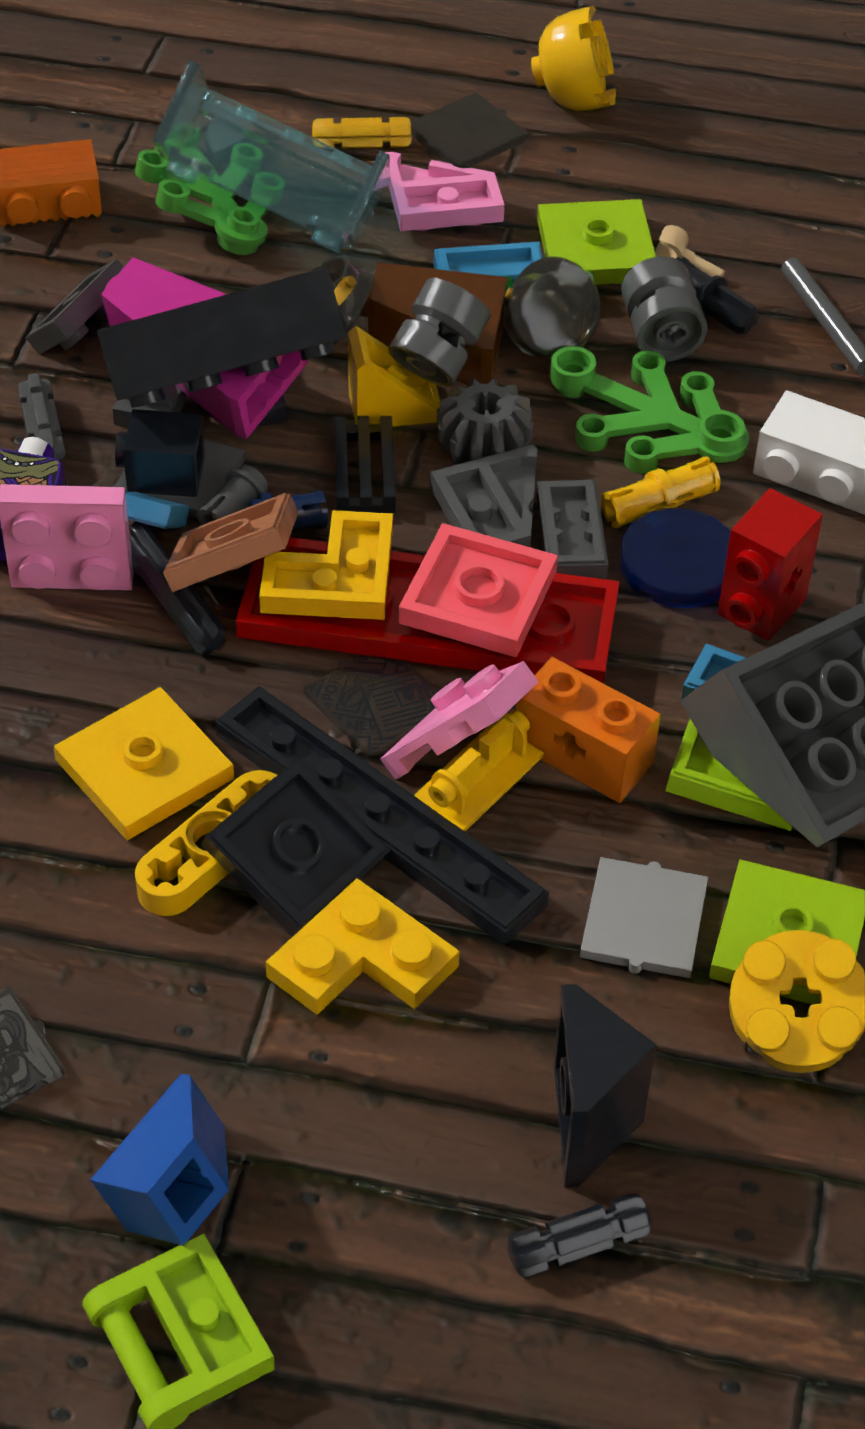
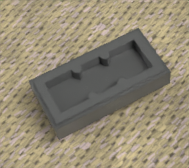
M596 479L537 481L536 498L543 551L558 555L556 573L607 579L608 558Z

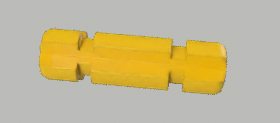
M382 117L341 118V123H334L333 118H317L313 120L312 142L316 149H334V144H342V149L382 148V143H390V148H407L411 144V122L407 117H389V122H382Z

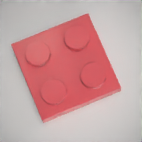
M442 523L399 605V624L517 658L557 572L558 555Z

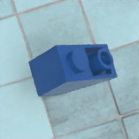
M180 1074L90 1179L126 1231L182 1246L186 1244L229 1191L225 1126L191 1075Z

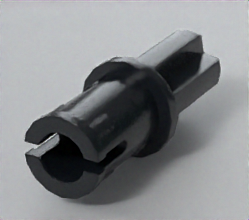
M680 257L675 258L683 262L689 270L696 289V297L700 301L705 317L710 315L735 333L741 335L747 334L751 327L757 324L759 315L756 313V306L729 289L728 282L723 277L717 275L711 277L685 257H682V259Z

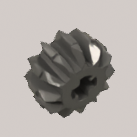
M495 377L488 384H480L474 378H471L467 388L451 386L449 396L441 400L440 408L437 410L438 441L440 442L441 450L451 454L453 464H461L529 445L533 438L534 424L532 423L530 399L518 395L516 385L498 386Z

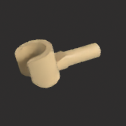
M674 225L664 227L659 239L660 242L655 251L656 257H680L681 259L685 257L711 277L716 275L723 277L725 270L687 249L689 237L682 228Z

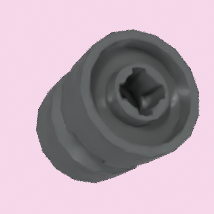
M664 256L649 258L635 265L625 275L621 290L639 349L641 351L650 350L658 352L665 358L666 362L682 359L693 353L706 337L707 321L700 301L696 297V289L689 270L683 262L673 257Z
M429 278L411 307L415 319H406L402 323L388 351L400 365L415 375L431 383L450 387L456 381L468 359V354L464 347L473 346L477 343L491 318V313L482 301L462 287L439 278Z

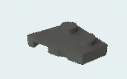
M532 444L431 471L430 489L449 523L455 527L530 547L538 451L536 446Z

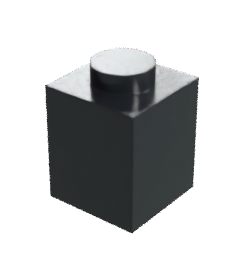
M132 409L127 433L119 432L115 445L116 467L125 468L127 492L197 497L205 460L202 414Z

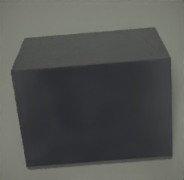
M576 984L561 985L553 1059L564 1188L579 1187L644 1122L657 1045Z

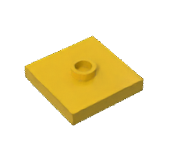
M161 687L53 746L55 760L126 841L234 779V765Z

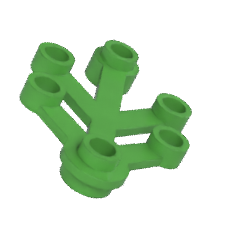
M168 120L165 126L158 130L154 150L139 152L135 167L136 176L143 181L159 184L155 202L160 209L170 213H179L214 227L218 234V244L231 253L238 255L255 253L258 250V246L265 242L268 233V227L262 219L270 208L277 207L280 204L284 184L276 177L258 175L262 155L256 149L248 146H237L232 149L228 170L219 180L197 150L198 138L195 135V128L183 120ZM168 165L184 166L191 177L169 169ZM249 178H254L250 200L244 207H238L233 198ZM189 196L209 203L212 207L191 200Z
M569 346L561 348L553 354L550 380L559 394L569 398H576L588 393L629 411L628 413L606 416L599 414H585L581 416L576 422L575 442L581 449L590 452L600 451L608 445L609 437L665 429L679 433V435L656 439L644 435L630 438L625 447L624 464L630 471L638 474H646L655 470L659 459L699 454L702 457H709L712 462L725 463L735 461L747 452L749 434L745 428V423L735 413L720 409L714 395L715 382L709 374L693 371L685 374L681 379L680 401L690 408H695L698 415L696 417L680 410L665 374V358L658 352L650 350L641 351L635 354L632 360L631 378L634 383L646 388L648 396L595 373L596 358L587 349Z

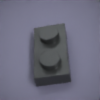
M118 259L89 274L25 337L39 355L58 344L63 350L70 348L89 331L84 322L91 315L96 319L106 313L101 293L105 290L110 279L117 276L124 268Z

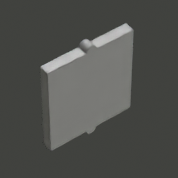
M600 857L580 950V958L626 966L633 974H637L641 970L691 978L708 876L664 869L655 861L650 862L648 865Z

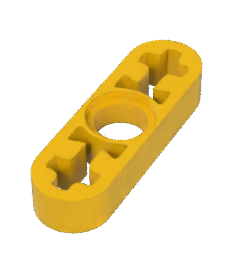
M257 770L239 776L139 860L135 869L138 900L143 908L159 916L180 914L225 878L229 873L207 851L197 847L196 841L201 836L210 833L277 775L269 771ZM182 857H184L185 860L187 861V862H185L183 865H182ZM178 876L177 885L173 886L171 883H168ZM160 878L165 881L157 887L155 886L154 880Z

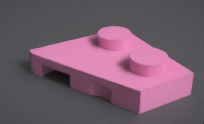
M384 152V171L400 232L412 230L427 231L433 228L465 225L478 226L486 223L504 222L505 205L495 172L475 168H458L450 163L435 160L430 161L429 170L401 164V153Z
M524 661L500 671L494 664L490 665L473 676L466 684L462 678H458L443 687L432 697L431 702L436 708L380 760L394 779L400 778L409 773L412 767L431 749L438 756L457 745L466 737L498 721L539 681Z

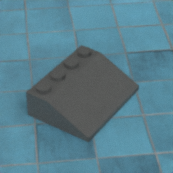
M865 602L722 669L680 700L712 756L816 847L825 844L865 821Z

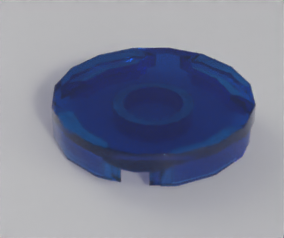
M667 508L647 513L631 523L622 538L620 570L632 589L639 594L640 589H642L646 593L654 595L653 602L667 607L693 608L713 603L720 598L731 530L713 516L693 509Z

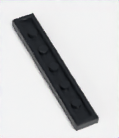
M258 686L215 721L216 736L264 771L278 775L294 760L299 758L390 849L385 858L388 862L502 945L506 946L548 906L549 891L262 687Z

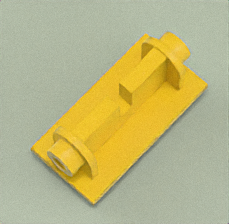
M518 710L505 713L498 721L485 728L443 769L435 772L431 780L414 796L464 832L468 830L544 757V752L527 742V731L530 729L527 717Z

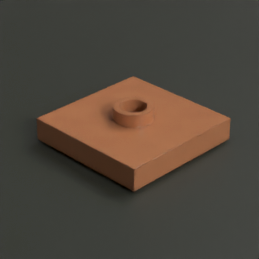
M283 493L183 532L163 572L172 592L223 572L238 569L252 561L286 549L298 515V510L291 494Z

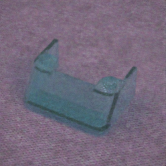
M191 60L185 69L153 139L160 156L169 162L166 171L173 176L191 184H195L199 177L313 231L311 240L337 253H340L343 245L354 248L390 180L389 154L380 150L373 166L221 95L208 88L200 64Z

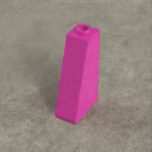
M134 257L117 276L110 279L105 290L101 293L110 326L226 295L223 292ZM299 351L277 356L279 368L245 377L243 367L241 366L220 372L223 383L212 387L188 392L186 382L176 384V386L234 434L247 440L308 364V360L302 361Z

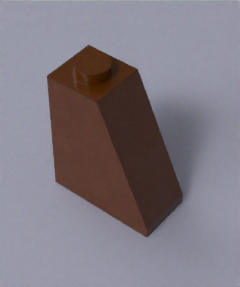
M377 262L372 284L363 283L360 294L359 315L361 317H368V334L389 347L402 323L406 319H415L411 307L425 282L429 278L449 281L476 296L486 305L491 313V318L477 343L473 346L464 347L467 351L468 359L456 380L468 385L470 379L474 378L480 384H488L494 378L505 324L507 299L504 295L507 291L508 277Z

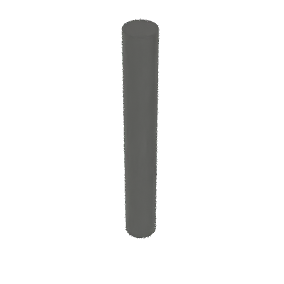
M796 257L785 261L781 267L783 275L858 375L864 376L865 345L802 262Z

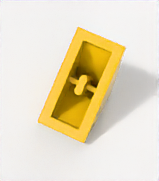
M358 326L348 332L349 397L356 425H358L357 416H369V424H380V416H392V427L436 423L437 410L440 408V398L436 384L404 368L390 355L389 347Z

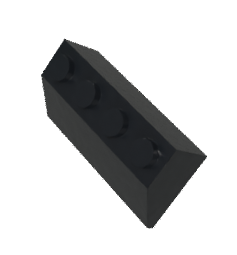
M328 267L96 330L116 399L118 401L129 398L131 408L164 400L166 398L163 388L186 382L188 392L221 384L223 382L220 372L237 367H243L245 377L279 368L277 356L299 351L302 361L336 352L333 341L347 337Z

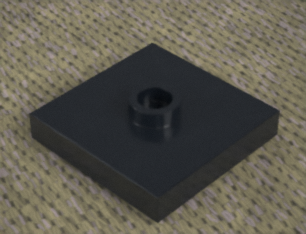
M299 758L294 760L207 834L202 843V847L291 937L300 931L356 878L362 880L390 852V849Z

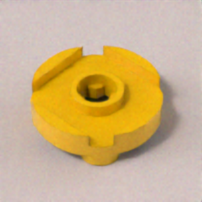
M792 930L771 935L765 940L757 941L749 946L742 962L734 973L729 996V1009L733 1027L744 1044L747 1042L753 1051L763 1056V1061L777 1069L794 1073H808L829 1068L841 1060L845 1053L853 1049L865 1031V971L856 960L853 949L842 940L830 939L824 934L806 930ZM793 985H804L808 993L818 996L820 1004L810 1005L808 1017H795L793 1006L781 1005L780 995L791 993Z

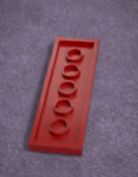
M290 537L286 549L278 552L327 554L329 542ZM391 551L385 620L260 613L259 595L265 557L253 561L236 618L237 638L481 671L493 664L500 671L524 661L534 676L551 657H554L604 684L620 581L556 573L517 658L399 624V605L425 555Z

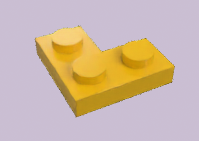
M332 510L327 554L275 552L265 556L259 595L260 613L385 620L393 535V514Z
M356 878L266 961V977L316 1015L330 1004L362 972L415 1010L459 967L460 951Z

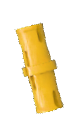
M705 456L668 471L655 469L648 472L645 478L637 481V483L604 492L601 496L603 514L607 522H611V527L615 529L656 513L666 516L674 513L677 510V506L684 504V502L719 491L721 486L719 471L715 463H710V458Z

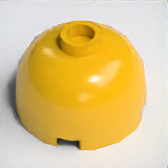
M594 6L573 10L556 17L545 27L540 37L539 56L531 58L532 73L538 87L546 85L550 97L563 108L574 111H587L615 104L616 88L606 91L605 76L614 74V68L601 19L591 21L596 11Z

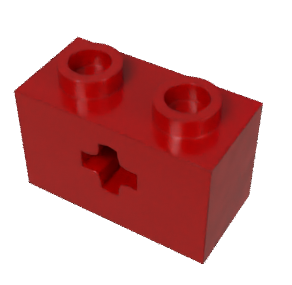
M769 488L731 529L717 614L731 621L737 627L746 629L770 641L807 598L823 514Z

